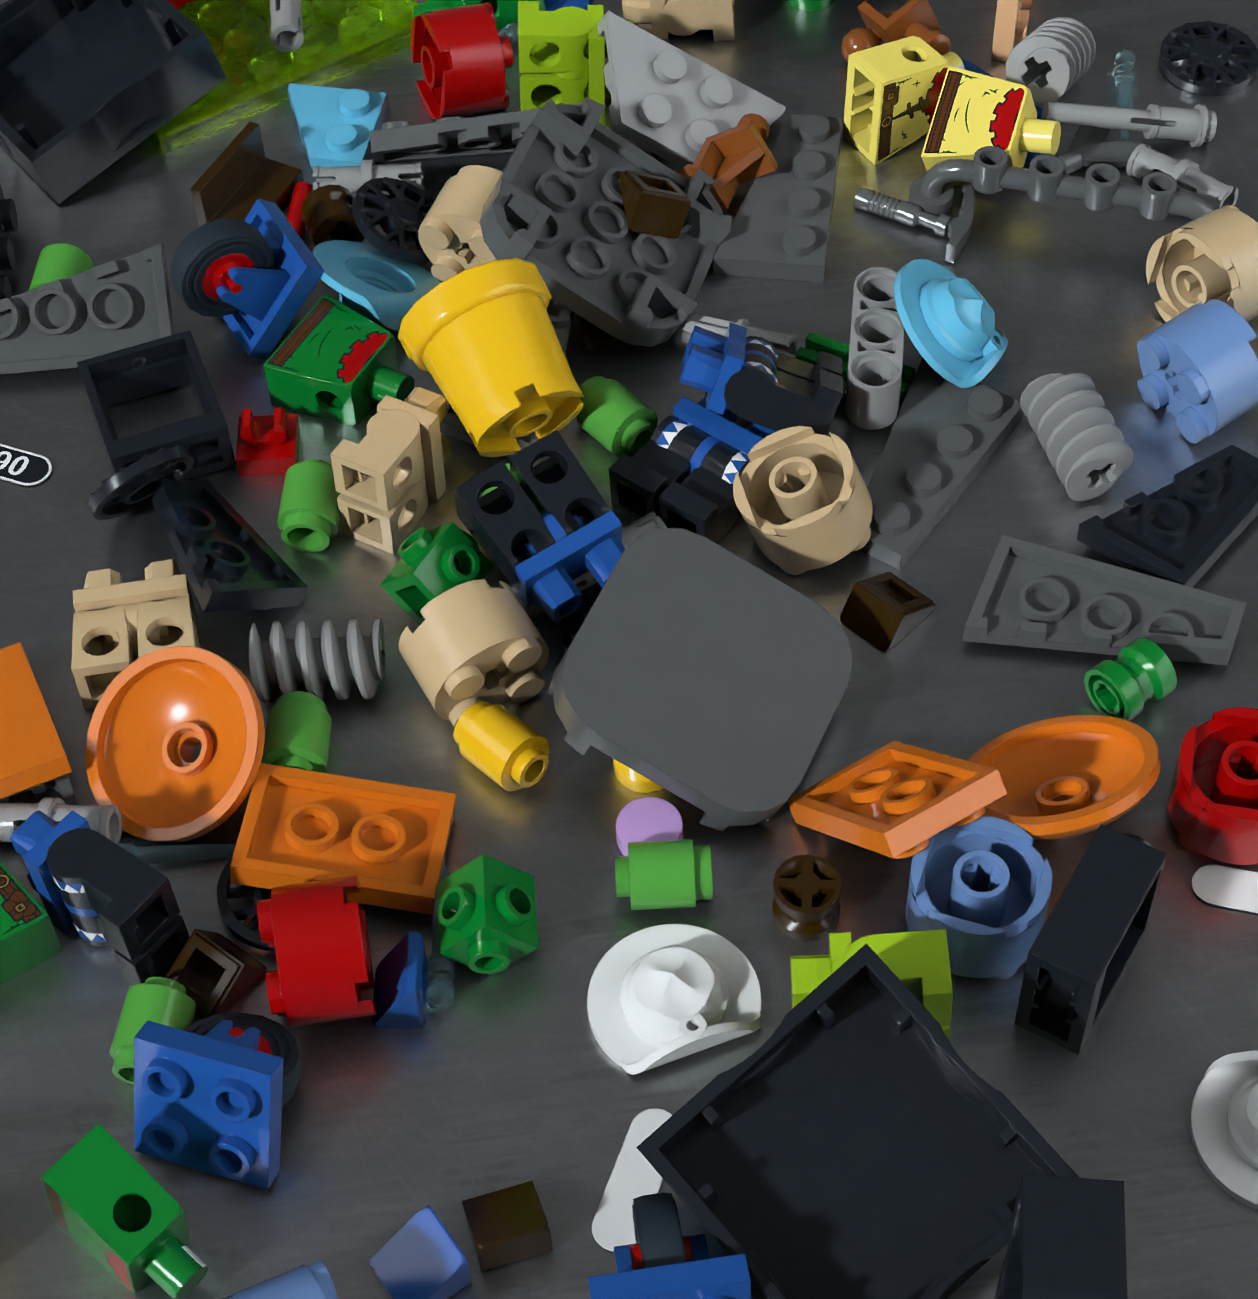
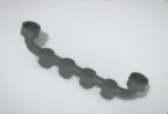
M985 146L978 149L974 154V160L948 159L936 163L926 172L924 177L916 179L911 184L909 192L910 203L922 207L923 212L938 217L942 213L950 215L952 211L954 189L950 183L951 181L971 183L976 191L984 194H994L1003 188L1025 191L1032 200L1040 203L1052 202L1058 197L1082 200L1088 209L1097 212L1108 211L1114 206L1138 209L1143 217L1155 221L1164 220L1171 214L1195 220L1214 210L1209 203L1200 197L1176 192L1177 182L1175 178L1164 172L1150 173L1144 177L1142 186L1119 183L1120 172L1116 167L1106 163L1090 166L1086 171L1085 178L1064 175L1063 162L1052 155L1036 156L1031 160L1029 169L1007 166L1008 156L1006 152L995 146Z

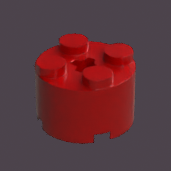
M490 3L429 11L420 14V16H415L411 26L413 64L421 62L425 80H419L416 83L422 103L432 119L461 117L507 109L509 107L510 96L506 83L505 69L512 68L513 49L508 36H499L494 10Z
M1233 707L1215 712L1210 721L1203 723L1197 728L1195 724L1183 739L1169 790L1168 808L1171 820L1178 831L1179 843L1192 854L1206 855L1212 859L1230 864H1258V709Z
M357 875L272 887L271 899L257 901V917L262 943H268L269 947H275L278 967L276 971L266 972V987L270 1011L272 1015L277 1014L278 1017L287 1016L291 1028L372 1016L377 1013L374 1000L362 1001L361 989L374 987V974L364 909L359 910L358 901L349 902L348 894L361 892Z

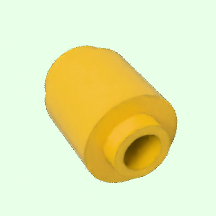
M487 701L476 702L463 712L455 725L453 737L454 741L459 745L461 755L504 790L515 792L523 788H529L539 782L546 773L549 765L548 756L550 750L548 740L503 705H491Z

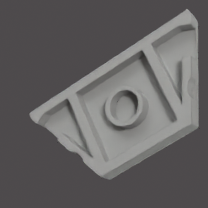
M607 11L599 20L597 26L598 35L605 36L609 60L603 69L606 88L611 94L609 110L612 131L679 167L693 164L707 137L736 127L741 117L746 114L753 113L762 116L769 126L784 114L786 106L618 15Z

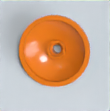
M166 647L150 652L132 662L106 688L94 710L87 733L85 747L86 772L90 788L98 805H118L122 815L121 829L133 836L153 842H184L205 835L217 828L244 801L260 768L265 733L263 713L256 692L246 676L234 664L213 652L198 647ZM201 743V752L194 762V750Z
M1071 715L1030 723L991 740L967 760L998 769L1007 792L1006 795L985 806V813L983 815L1001 818L1023 828L1034 840L1071 838L1094 831L1101 824L1107 825L1132 810L1146 796L1157 781L1161 768L1158 747L1150 733L1130 721L1103 715Z

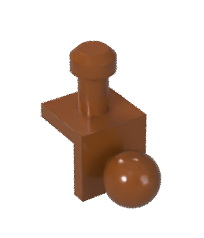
M910 0L899 10L882 14L864 1L857 9L867 28L859 27L850 30L844 36L841 44V52L847 62L849 55L910 36L920 37L940 55L948 53L951 47L950 39L943 34L928 0Z
M750 113L742 116L736 127L707 137L694 163L681 167L676 173L689 181L698 168H701L716 181L709 190L720 205L721 210L728 209L739 184L774 172L778 167L777 161L765 143L770 132L768 122L758 114Z

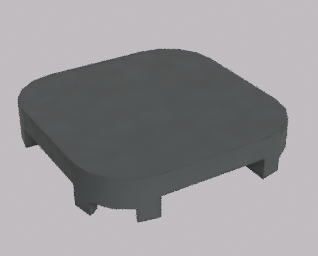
M587 97L581 106L563 103L555 104L550 99L538 111L520 138L483 206L480 226L484 242L497 260L519 258L534 263L554 300L611 336L638 346L652 347L669 340L699 304L695 302V299L713 261V257L719 245L731 230L732 216L723 215L720 205L709 190L716 181L701 168H698L688 181L599 123L598 120L606 107ZM630 170L670 178L689 197L691 205L678 238L672 239L634 232L629 228L619 184L621 171Z
M657 528L639 535L622 553L561 662L555 669L547 694L553 695L555 711L568 732L563 740L582 756H584L590 746H593L703 810L704 814L699 824L723 832L728 826L754 825L763 820L768 822L797 789L849 684L854 662L849 638L833 615L817 602L704 536L683 528Z

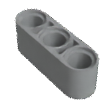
M873 267L862 271L855 279L853 290L845 412L846 417L851 423L868 430L882 429L891 425L896 420L900 399L905 329L899 317L894 297V282L898 272L885 267Z

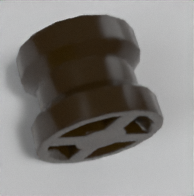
M341 185L319 187L311 192L303 202L301 208L302 217L307 227L311 230L315 246L332 240L362 243L365 238L353 219L352 202L354 197L347 188Z
M806 854L794 856L784 861L776 870L773 880L774 899L772 902L774 923L782 933L795 940L804 942L814 941L829 935L837 926L841 908L842 882L840 873L835 866L822 857Z

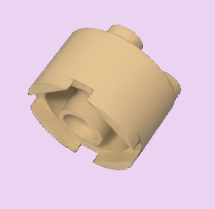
M468 165L460 168L457 175L453 177L451 175L422 221L418 230L419 242L424 253L433 263L430 269L433 277L437 278L440 282L468 268L497 260L484 242L480 219L483 206L502 171L482 165Z
M1225 205L1169 232L1154 242L1146 261V277L1148 285L1153 282L1156 283L1161 299L1154 302L1165 322L1171 320L1192 305L1198 304L1201 301L1204 304L1210 299L1226 303L1235 309L1247 322L1258 317V223L1253 218L1241 212L1233 205Z
M806 426L782 429L768 435L755 444L747 454L750 460L744 468L741 476L737 471L733 481L735 503L760 550L769 560L779 565L783 572L790 575H799L807 570L831 565L850 552L863 548L871 536L870 523L873 514L871 496L848 446L839 436L829 432L831 435L829 437L814 433L812 427Z
M485 579L472 580L443 592L420 610L425 621L416 631L412 633L407 625L400 636L398 645L401 656L437 715L451 721L454 728L463 712L476 702L487 701L492 705L511 699L514 703H522L538 694L545 684L540 673L543 671L548 660V646L510 586L505 582L499 581L500 588H491Z

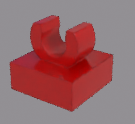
M275 407L274 415L253 416L251 409H244L242 411L241 417H238L235 460L239 476L286 474L289 467L299 463L300 426L297 414H287L282 407Z

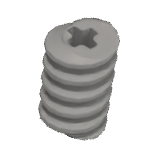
M1055 17L1045 21L1011 50L1006 61V80L1025 85L1029 88L1035 106L1043 107L1045 101L1055 102L1090 70L1096 52V44L1092 32L1082 22L1071 17Z
M1050 373L1040 376L1027 384L1021 394L1020 407L1024 415L1028 417L1027 420L1034 433L1037 434V438L1043 450L1046 451V455L1051 465L1055 468L1061 483L1065 485L1069 498L1076 502L1093 500L1110 490L1117 479L1127 472L1133 463L1134 453L1130 445L1124 443L1125 438L1121 429L1114 425L1115 420L1110 410L1105 408L1101 394L1095 391L1096 387L1090 376L1084 373H1070L1067 375Z
M356 618L350 619L344 637L337 636L331 619H324L319 638H312L306 621L299 620L293 639L286 638L280 621H273L268 640H261L255 622L252 623L249 637V668L252 684L258 699L263 703L271 702L277 692L278 685L282 694L302 691L304 684L308 693L323 699L330 682L335 696L339 700H346L350 697L355 681L361 696L364 699H372L375 697L380 680L383 682L385 679V634L382 618H375L370 636H363Z

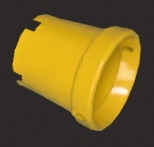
M519 258L492 260L468 268L439 283L415 302L403 317L398 332V339L409 360H413L419 369L430 372L464 425L480 456L492 458L511 455L520 451L521 447L516 439L518 437L535 432L539 440L555 430L560 431L580 413L584 405L580 397L584 396L574 379L547 313V307L552 296L536 265Z

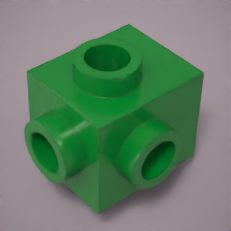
M454 522L429 531L425 527H421L409 535L400 545L397 553L401 559L380 586L420 626L425 621L420 610L428 602L457 585L472 580L485 579L494 565L479 550L476 540L469 533L460 529Z
M482 854L437 882L439 955L464 964L474 972L493 975L504 971L510 964L538 949L534 876Z

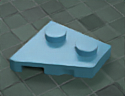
M289 83L290 105L297 119L298 130L302 143L305 145L312 173L313 166H361L362 160H371L370 131L382 129V124H384L389 111L387 93Z

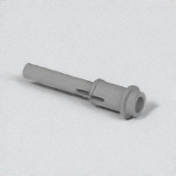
M1045 101L1042 108V120L1059 121L1061 125L1143 132L1146 139L1189 141L1191 147L1194 148L1201 147L1203 143H1211L1217 128L1216 112L1208 110L1204 104H1197L1193 109L1149 104L1146 110ZM1131 118L1165 120L1166 123L1164 125L1135 123L1130 120Z

